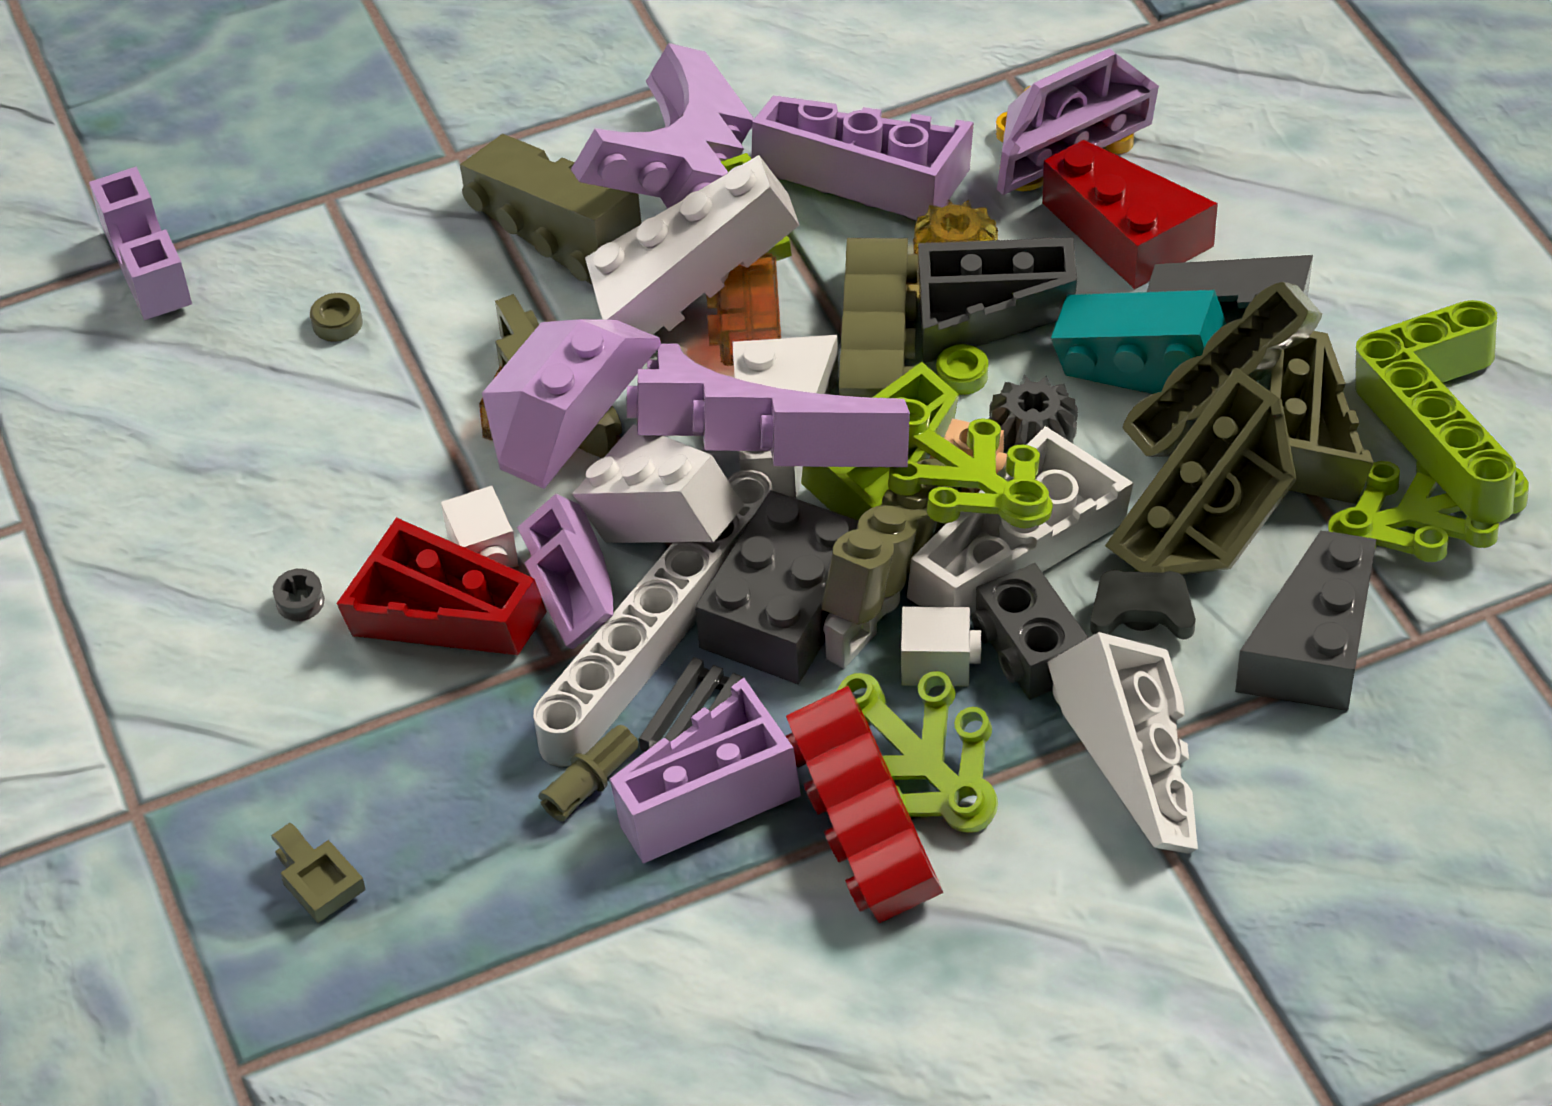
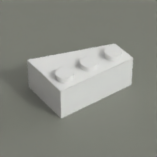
M837 335L732 342L734 377L736 379L781 389L828 395L836 387L839 378ZM739 451L740 471L756 470L762 472L770 479L773 491L793 498L797 497L801 486L803 466H773L771 451Z
M635 424L631 426L604 458L596 461L588 468L585 474L586 478L572 493L605 543L714 542L744 507V504L711 454L663 435H638L637 425Z

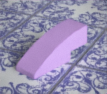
M555 494L517 528L531 554L525 565L531 577L535 578L541 597L566 647L574 649L613 616V596L605 560L585 512L578 503Z

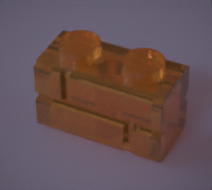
M765 253L748 268L739 264L729 272L728 278L724 282L725 287L711 298L707 295V308H717L716 315H707L709 346L719 345L721 363L725 366L734 365L732 342L781 339L776 256L774 257L772 253Z

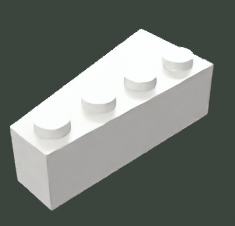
M760 155L743 165L733 168L728 174L699 191L690 193L682 201L660 214L646 219L636 228L614 241L602 245L597 251L585 257L602 320H618L652 335L663 326L670 331L685 319L681 311L703 293H706L711 298L725 287L724 282L731 270L739 264L748 268L799 226L788 192Z
M1045 426L1027 445L1036 448L1040 453L1039 470L1035 480L1047 487L1049 497L1053 502L1052 515L1049 520L1041 525L1022 529L1012 526L998 514L960 512V517L956 521L946 523L911 558L907 598L920 607H970L971 615L976 611V587L1033 563H1036L1043 572L1117 528L1127 516L1133 482ZM1005 465L997 475L1009 482L1013 480V477L1007 474Z

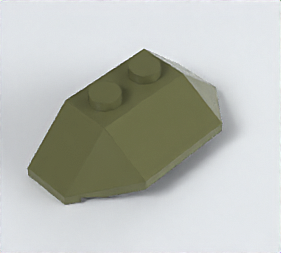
M1235 367L1110 537L1105 547L1139 572L1163 573L1173 571L1186 575L1231 569L1297 480L1282 400Z

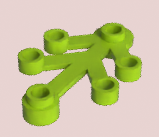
M905 399L910 413L908 448L918 446L946 466L918 464L908 460V467H890L888 487L892 492L904 496L913 495L920 491L921 484L979 488L985 492H958L951 487L932 489L928 495L927 514L934 521L941 523L956 521L960 517V512L998 514L1012 526L1022 529L1032 528L1049 520L1052 515L1053 502L1049 497L1047 487L1035 480L1040 462V453L1036 448L1020 444L1008 449L1005 470L1008 475L1013 477V480L1008 482L996 474V450L999 447L1001 427L997 422L981 418L969 423L967 446L973 450L972 458L929 428L930 409L924 403L914 399Z
M1416 460V475L1398 507L1379 512L1386 496L1396 493L1399 489L1400 469L1392 462L1377 461L1374 462L1366 480L1367 488L1356 507L1337 512L1328 523L1329 532L1376 539L1375 549L1377 545L1413 554L1425 562H1438L1446 557L1448 536L1465 540L1473 547L1487 548L1497 542L1499 523L1486 524L1474 521L1468 516L1466 519L1447 515L1462 510L1447 493L1430 497L1437 482L1418 460ZM1517 467L1512 514L1522 511L1528 503L1529 482L1523 472ZM1410 526L1418 528V530L1415 532V534L1398 530L1397 528Z
M940 671L929 672L918 683V693L925 705L922 740L885 704V695L874 677L865 673H854L847 676L841 682L837 691L846 686H849L852 693L859 689L867 688L865 694L856 699L867 722H870L902 754L883 756L893 780L927 779L939 791L902 794L896 785L910 817L943 816L950 827L967 833L981 831L992 822L998 809V798L993 786L983 779L985 743L991 737L992 725L986 712L978 707H967L957 714L954 727L960 740L963 742L958 776L944 763L948 709L955 699V689L950 678L945 673ZM934 686H945V690L941 695L936 697L928 696V692ZM972 721L982 722L979 730L972 733L964 731L968 723ZM968 796H977L972 806L966 808L958 806L962 799Z

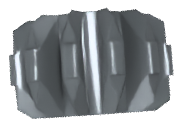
M1024 374L1020 385L1005 382L1001 393L993 395L989 405L988 419L997 422L1001 430H1004V453H1007L1008 449L1012 446L1027 445L1045 426L1073 443L1077 434L1078 408L1075 405V399L1068 397L1069 394L1066 391L1065 384L1051 387L1047 375L1039 382H1031Z

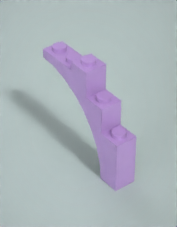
M670 43L667 44L646 80L648 87L659 104L665 128L651 132H618L595 128L571 168L579 182L659 197L668 209L682 201L690 193L699 191L728 174L721 161L739 156L743 152L744 148L741 144L752 128L753 116L705 51Z
M661 344L657 349V360L649 359L647 369H638L637 386H627V418H637L638 435L703 436L705 451H771L773 466L908 467L910 413L905 399L817 394L747 382L714 372L696 364L683 354L679 344Z

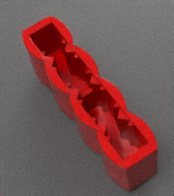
M849 686L786 715L792 733L786 735V738L793 746L796 766L799 768L807 764L812 780L803 783L807 795L818 815L826 811L828 812L833 827L824 831L826 839L837 861L841 863L848 859L854 876L846 879L845 882L858 910L862 912L870 908L877 921L881 923L944 893L869 724Z

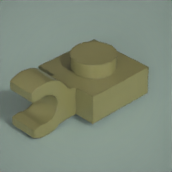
M291 822L271 835L272 840L280 847L275 851V854L286 867L281 872L283 885L317 923L366 890L363 877L329 840L313 849Z

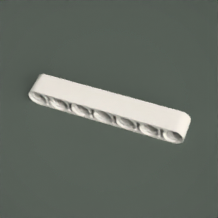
M741 470L727 478L744 504V507L714 542H673L614 611L613 616L603 624L538 701L534 708L533 718L539 752L546 762L558 767H565L571 765L570 760L576 753L585 755L599 741L697 622L695 606L769 491L772 490V483L768 476L756 470Z

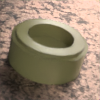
M331 293L317 299L310 309L313 331L319 338L326 341L337 342L349 339L358 333L363 324L360 304L357 299L349 294Z

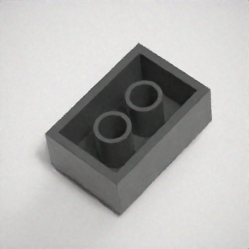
M770 490L695 606L699 648L799 685L826 641L823 627L829 612L822 610V602L833 546L843 534L857 529L858 520Z

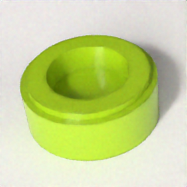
M959 344L950 346L943 350L937 358L936 375L959 395L972 394L982 389L987 383L988 358L982 350L971 345Z

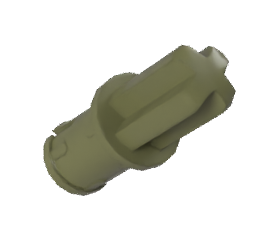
M617 725L585 755L576 753L572 756L570 760L571 765L566 771L539 793L538 798L542 800L540 802L542 807L554 819L564 822L587 797H590L596 790L600 792L607 787V777L638 748L637 738L627 727Z

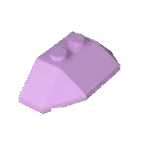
M1110 48L1033 83L1008 106L997 190L1002 195H1005L1043 177L1045 159L1082 140L1103 148L1151 125L1159 86Z
M579 319L541 322L482 392L500 470L545 489L638 374V369H642L660 347V338L618 320Z

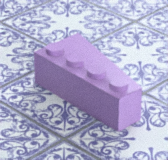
M773 95L752 121L751 159L760 155L777 179L791 181L814 188L823 193H831L860 202L866 206L877 207L906 216L912 220H920L932 224L970 170L974 122L956 120L955 127L931 125L932 116L917 114L911 115L910 122L881 118L882 110L865 107L862 110L841 113L838 112L837 105L834 103Z

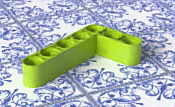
M1463 301L1361 336L1356 342L1355 390L1357 394L1469 518L1486 524L1499 523L1508 519L1513 513L1516 463L1510 454L1443 384V382L1484 369L1495 360L1497 311L1495 308L1482 301Z

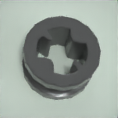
M307 569L286 571L277 578L273 585L272 592L278 613L288 620L304 621L317 615L324 606L325 597L320 579L312 571ZM297 590H307L309 597L305 598L301 595V601L291 602L289 594L292 593L294 596H297Z

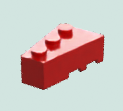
M397 517L336 603L351 635L354 637L519 655L547 613L535 578Z

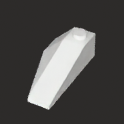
M1098 632L1048 661L1054 683L1052 687L1053 695L1061 707L1063 715L1152 846L1186 854L1196 851L1198 845L1193 794L1188 784L1181 777L1180 767L1181 763L1189 759L1188 744L1178 739L1176 720L1185 716L1184 703L1168 650Z

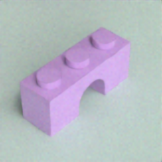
M137 166L90 181L89 185L101 226L143 319L147 320L192 305L181 260L167 230L161 231L151 196Z

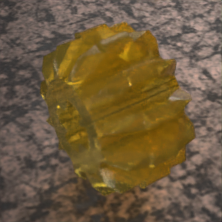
M947 199L945 206L942 208L936 205H929L927 213L917 217V223L914 227L913 252L918 254V243L998 240L996 221L990 219L986 207L973 209L969 199L961 205H954Z

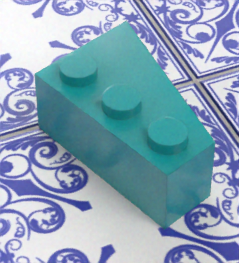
M1215 290L1074 294L1066 296L1052 333L1051 341L1065 376L1155 394L1162 392L1166 380L1179 365L1193 357L1202 355L1209 339L1221 327L1226 325V321Z

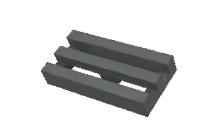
M693 657L639 737L640 750L646 752L663 738L699 682L701 684L665 736L670 742L692 726L691 717L702 709L714 689L720 690V693L709 708L710 712L732 696L731 687L741 680L743 676L732 673L729 678L724 676L723 668L713 665L709 670L704 668L703 660Z

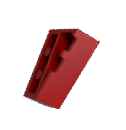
M1082 140L1044 160L1042 204L1133 289L1150 281L1155 264L1183 263L1214 247L1218 203L1086 140Z

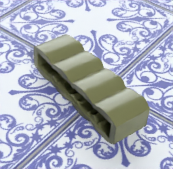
M847 238L839 370L840 396L872 398L914 368V366H905V359H915L916 329L906 328V323L916 322L917 291H908V285H918V254H908V238Z
M1287 282L1270 285L1253 298L1247 306L1242 319L1224 325L1209 339L1201 356L1193 357L1179 365L1166 380L1162 392L1149 395L1137 403L1127 415L1122 428L1146 456H1171L1235 367L1253 380H1260L1275 366L1282 350L1295 347L1313 333L1321 320L1322 313L1297 285Z
M930 458L917 462L918 464L946 466L937 459ZM921 484V489L918 493L908 496L896 494L888 489L883 496L882 504L866 511L860 517L857 529L843 534L835 542L826 581L822 610L857 625L875 618L882 609L884 599L897 594L905 586L907 576L910 573L911 558L946 524L934 521L928 516L929 492L937 487L951 486ZM951 487L958 492H962V487Z

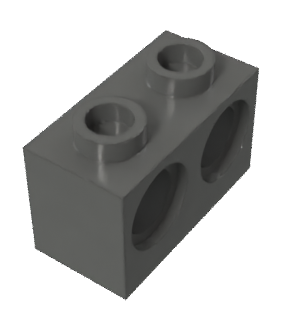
M1033 563L976 587V611L972 613V623L975 630H981V641L985 644L990 642L998 653L999 663L1007 680L1011 683L1017 682L1029 700L1052 691L1054 683L1047 662L1088 639V636L1037 564Z

